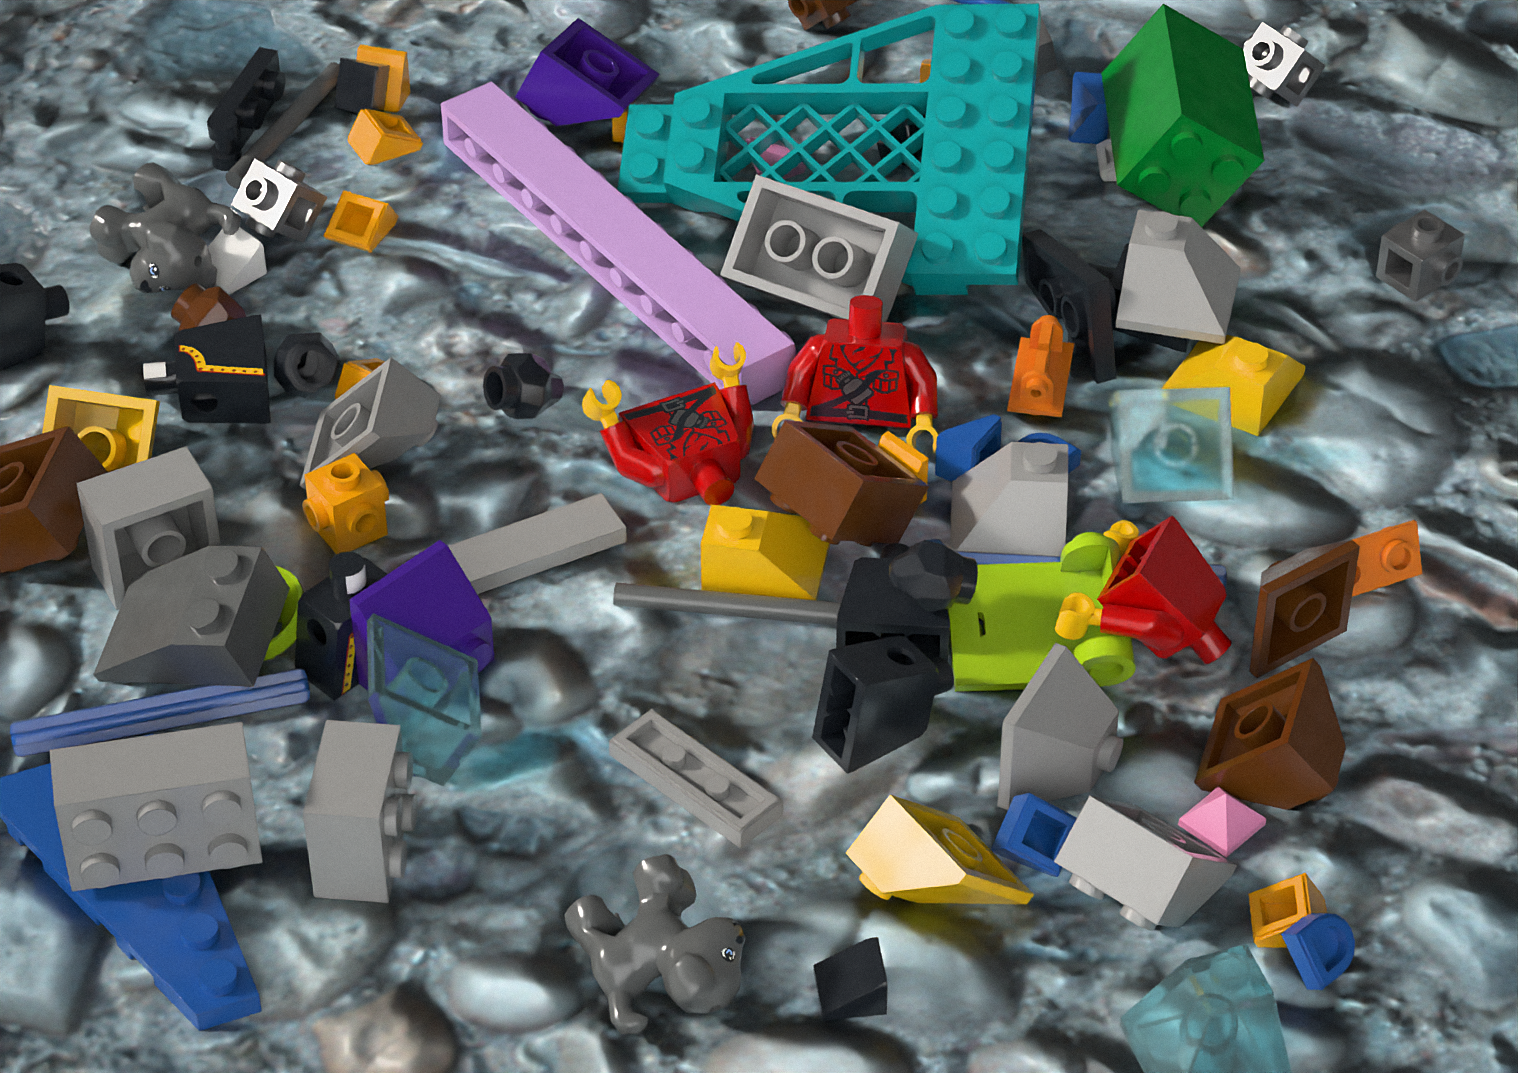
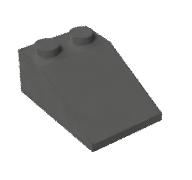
M207 546L132 577L93 675L98 681L254 687L290 587L263 547Z

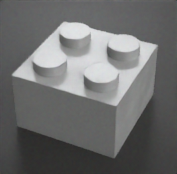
M187 446L77 483L92 569L116 610L120 609L132 577L207 546H221L213 488Z
M326 720L303 810L314 898L389 903L394 878L404 877L407 865V842L403 840L404 831H414L418 800L416 794H408L407 789H410L413 776V753L411 751H403L401 725Z

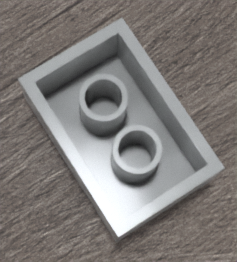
M756 174L720 276L742 286L839 319H849V303L851 298L860 295L875 296L883 302L882 322H887L918 233L899 222Z
M243 722L50 750L54 807L72 892L263 863Z

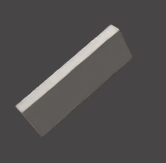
M600 493L457 542L448 547L476 593L479 594L627 542L626 526L604 495Z
M650 709L609 740V755L739 848L744 847L783 816L782 799L653 709Z

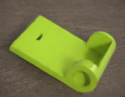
M1085 532L1077 535L1063 547L1060 562L977 565V585L971 601L967 605L954 603L951 608H948L955 692L1025 689L1055 643L1067 647L1099 687L1112 686L1128 680L1136 670L1132 638L1100 633V626L1090 624L1084 637L1077 640L1066 639L1055 631V624L1062 603L1072 593L1078 592L1087 595L1093 600L1095 608L1103 609L1097 598L1121 558L1119 544L1114 539L1106 537L1101 533ZM978 618H980V619L983 621L984 636H983V627H982V625L979 623V619H978Z

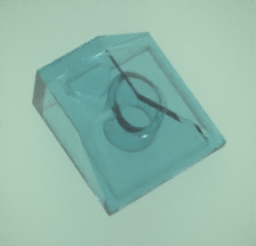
M1230 387L1120 390L1109 395L1111 453L1120 504L1234 500Z
M373 613L367 621L368 700L377 724L401 725L403 751H411L413 753V776L422 777L444 787L482 738L477 659Z
M1247 944L1185 960L1120 1019V1027L1144 1073H1292L1274 993Z

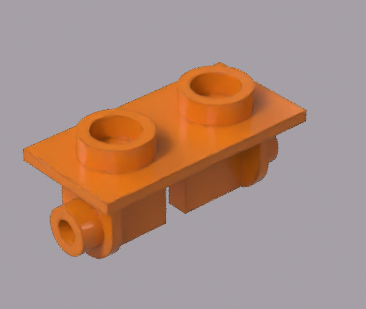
M1044 315L1032 324L1030 338H1020L1007 406L1008 412L1062 418L1074 343L1063 342V327L1054 316Z
M1416 520L1388 526L1380 531L1352 539L1360 546L1352 597L1422 574Z

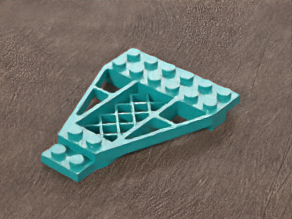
M1039 3L937 4L677 92L674 95L673 104L629 105L617 190L623 196L631 198L634 203H672L694 212H715L739 221L753 182H735L732 177L752 162L763 173L760 175L762 177L867 212H916L914 231L918 233V237L901 281L913 286L916 295H968L969 285H1018L1041 26ZM934 30L931 69L928 80L923 83H862L865 52ZM851 58L850 75L844 83L774 84ZM873 114H888L879 122L871 116ZM769 115L785 116L778 122H775ZM820 115L836 116L826 122ZM757 118L768 130L748 145L737 133ZM807 118L818 130L798 144L788 133ZM858 118L869 130L849 144L839 132ZM909 118L920 130L900 144L889 132ZM780 140L790 152L773 166H770L760 155ZM830 140L841 152L824 166H821L810 155ZM881 140L892 152L875 166H872L861 155ZM730 141L740 152L726 162ZM923 147L920 163L913 154ZM801 162L813 173L803 182H786L782 178ZM852 162L864 173L855 182H837L833 178ZM903 162L915 173L906 182H888L884 178Z

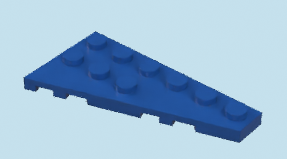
M51 763L0 777V819L7 825L8 833L20 846L23 844L27 845L42 861L43 870L98 926L103 924L116 938L117 946L130 960L136 958L153 976L155 986L199 1031L262 1012L258 990L209 871L72 892L54 807Z

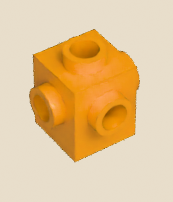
M355 453L304 474L307 499L303 500L302 506L305 517L312 529L323 538L336 555L342 552L353 551L388 535L385 502L389 500V491L386 482L377 470L370 471Z

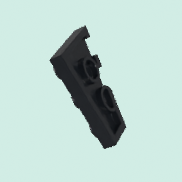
M1038 229L1023 233L1022 247L1026 284L1048 315L1054 316L1057 319H1063L1068 331V342L1074 343L1073 351L1075 354L1083 352L1088 354L1091 359L1089 374L1096 384L1117 379L1111 309L1116 304V296L1111 281L1043 230Z

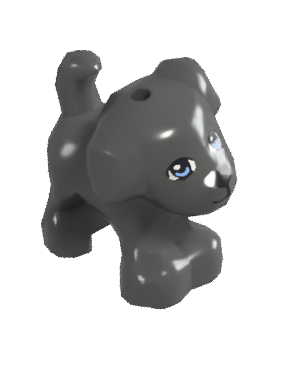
M154 162L144 164L135 172L133 182L134 188L142 192L147 202V205L143 206L145 212L128 213L112 205L100 207L96 211L89 227L91 237L97 242L99 254L109 262L122 264L134 252H137L131 261L130 278L134 287L143 293H158L168 290L185 291L194 283H198L205 289L214 287L216 285L218 269L212 264L207 244L200 235L206 233L211 225H221L224 234L234 235L239 230L241 216L226 205L211 202L201 190L193 186L181 184L168 169Z
M669 854L646 858L635 868L633 877L639 893V908L636 917L626 926L619 914H613L609 911L603 899L596 895H587L576 900L565 913L566 926L570 934L591 958L593 976L608 999L611 1022L621 1034H639L646 1028L648 1017L638 1013L633 1008V999L642 995L649 984L657 977L662 976L665 990L670 998L687 1013H710L728 1006L740 990L742 978L740 958L746 940L741 925L732 918L713 917L688 927L681 919V913L695 903L697 895L695 884L689 872L679 867L676 859Z

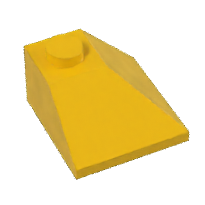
M1226 335L1224 344L1199 340L1161 388L1159 400L1259 436L1303 377L1305 366L1286 354L1231 335Z
M49 385L42 433L69 426L104 468L111 472L152 458L160 401Z
M711 504L701 540V590L817 600L830 544L814 536L808 529L811 523L802 516Z
M893 795L886 799L846 852L851 860L863 871L859 876L862 884L872 893L885 900L895 896L916 903L1027 904L1034 896L960 817Z

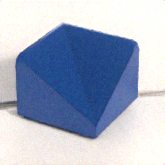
M1076 72L1073 75L1068 140L1075 143L1099 144L1107 140L1109 128L1101 73Z
M992 414L941 432L937 436L935 475L952 482L999 451L1001 447V417Z
M1031 793L1014 796L991 850L1001 857L1047 875L1058 877L1062 867L1054 861L1077 817Z

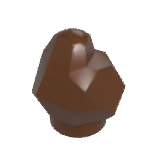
M198 283L190 285L180 295L171 311V317L180 323L178 330L246 317L244 309L225 290L219 286L205 289Z

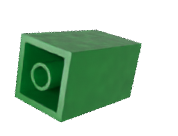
M1163 3L1101 73L1116 181L1119 187L1172 215L1191 217L1202 227L1265 159L1243 48Z

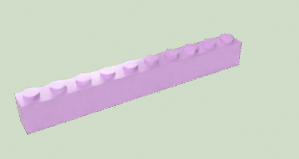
M491 81L441 103L444 144L710 383L715 382L719 390L724 389L723 380L716 378L710 370V359L715 346L718 347L721 362L726 365H734L736 361L733 355V347L735 342H738L746 351V360L739 374L740 385H747L751 406L784 389L789 365L796 356V348L791 337L786 332L778 330L763 317L755 305L747 303L728 286L721 276L715 275L704 266L691 250L685 249L667 234L660 223L652 221L636 207L631 198L623 196L608 183L601 172L593 170L577 156L572 147L564 145L549 132L543 122L537 121L527 113L514 97L505 94Z

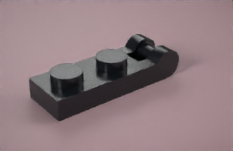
M259 47L209 116L207 128L209 138L215 141L211 148L212 164L216 169L229 171L242 157L241 149L253 132L261 128L265 115L274 102L282 98L285 90V75L283 72H280L278 50Z

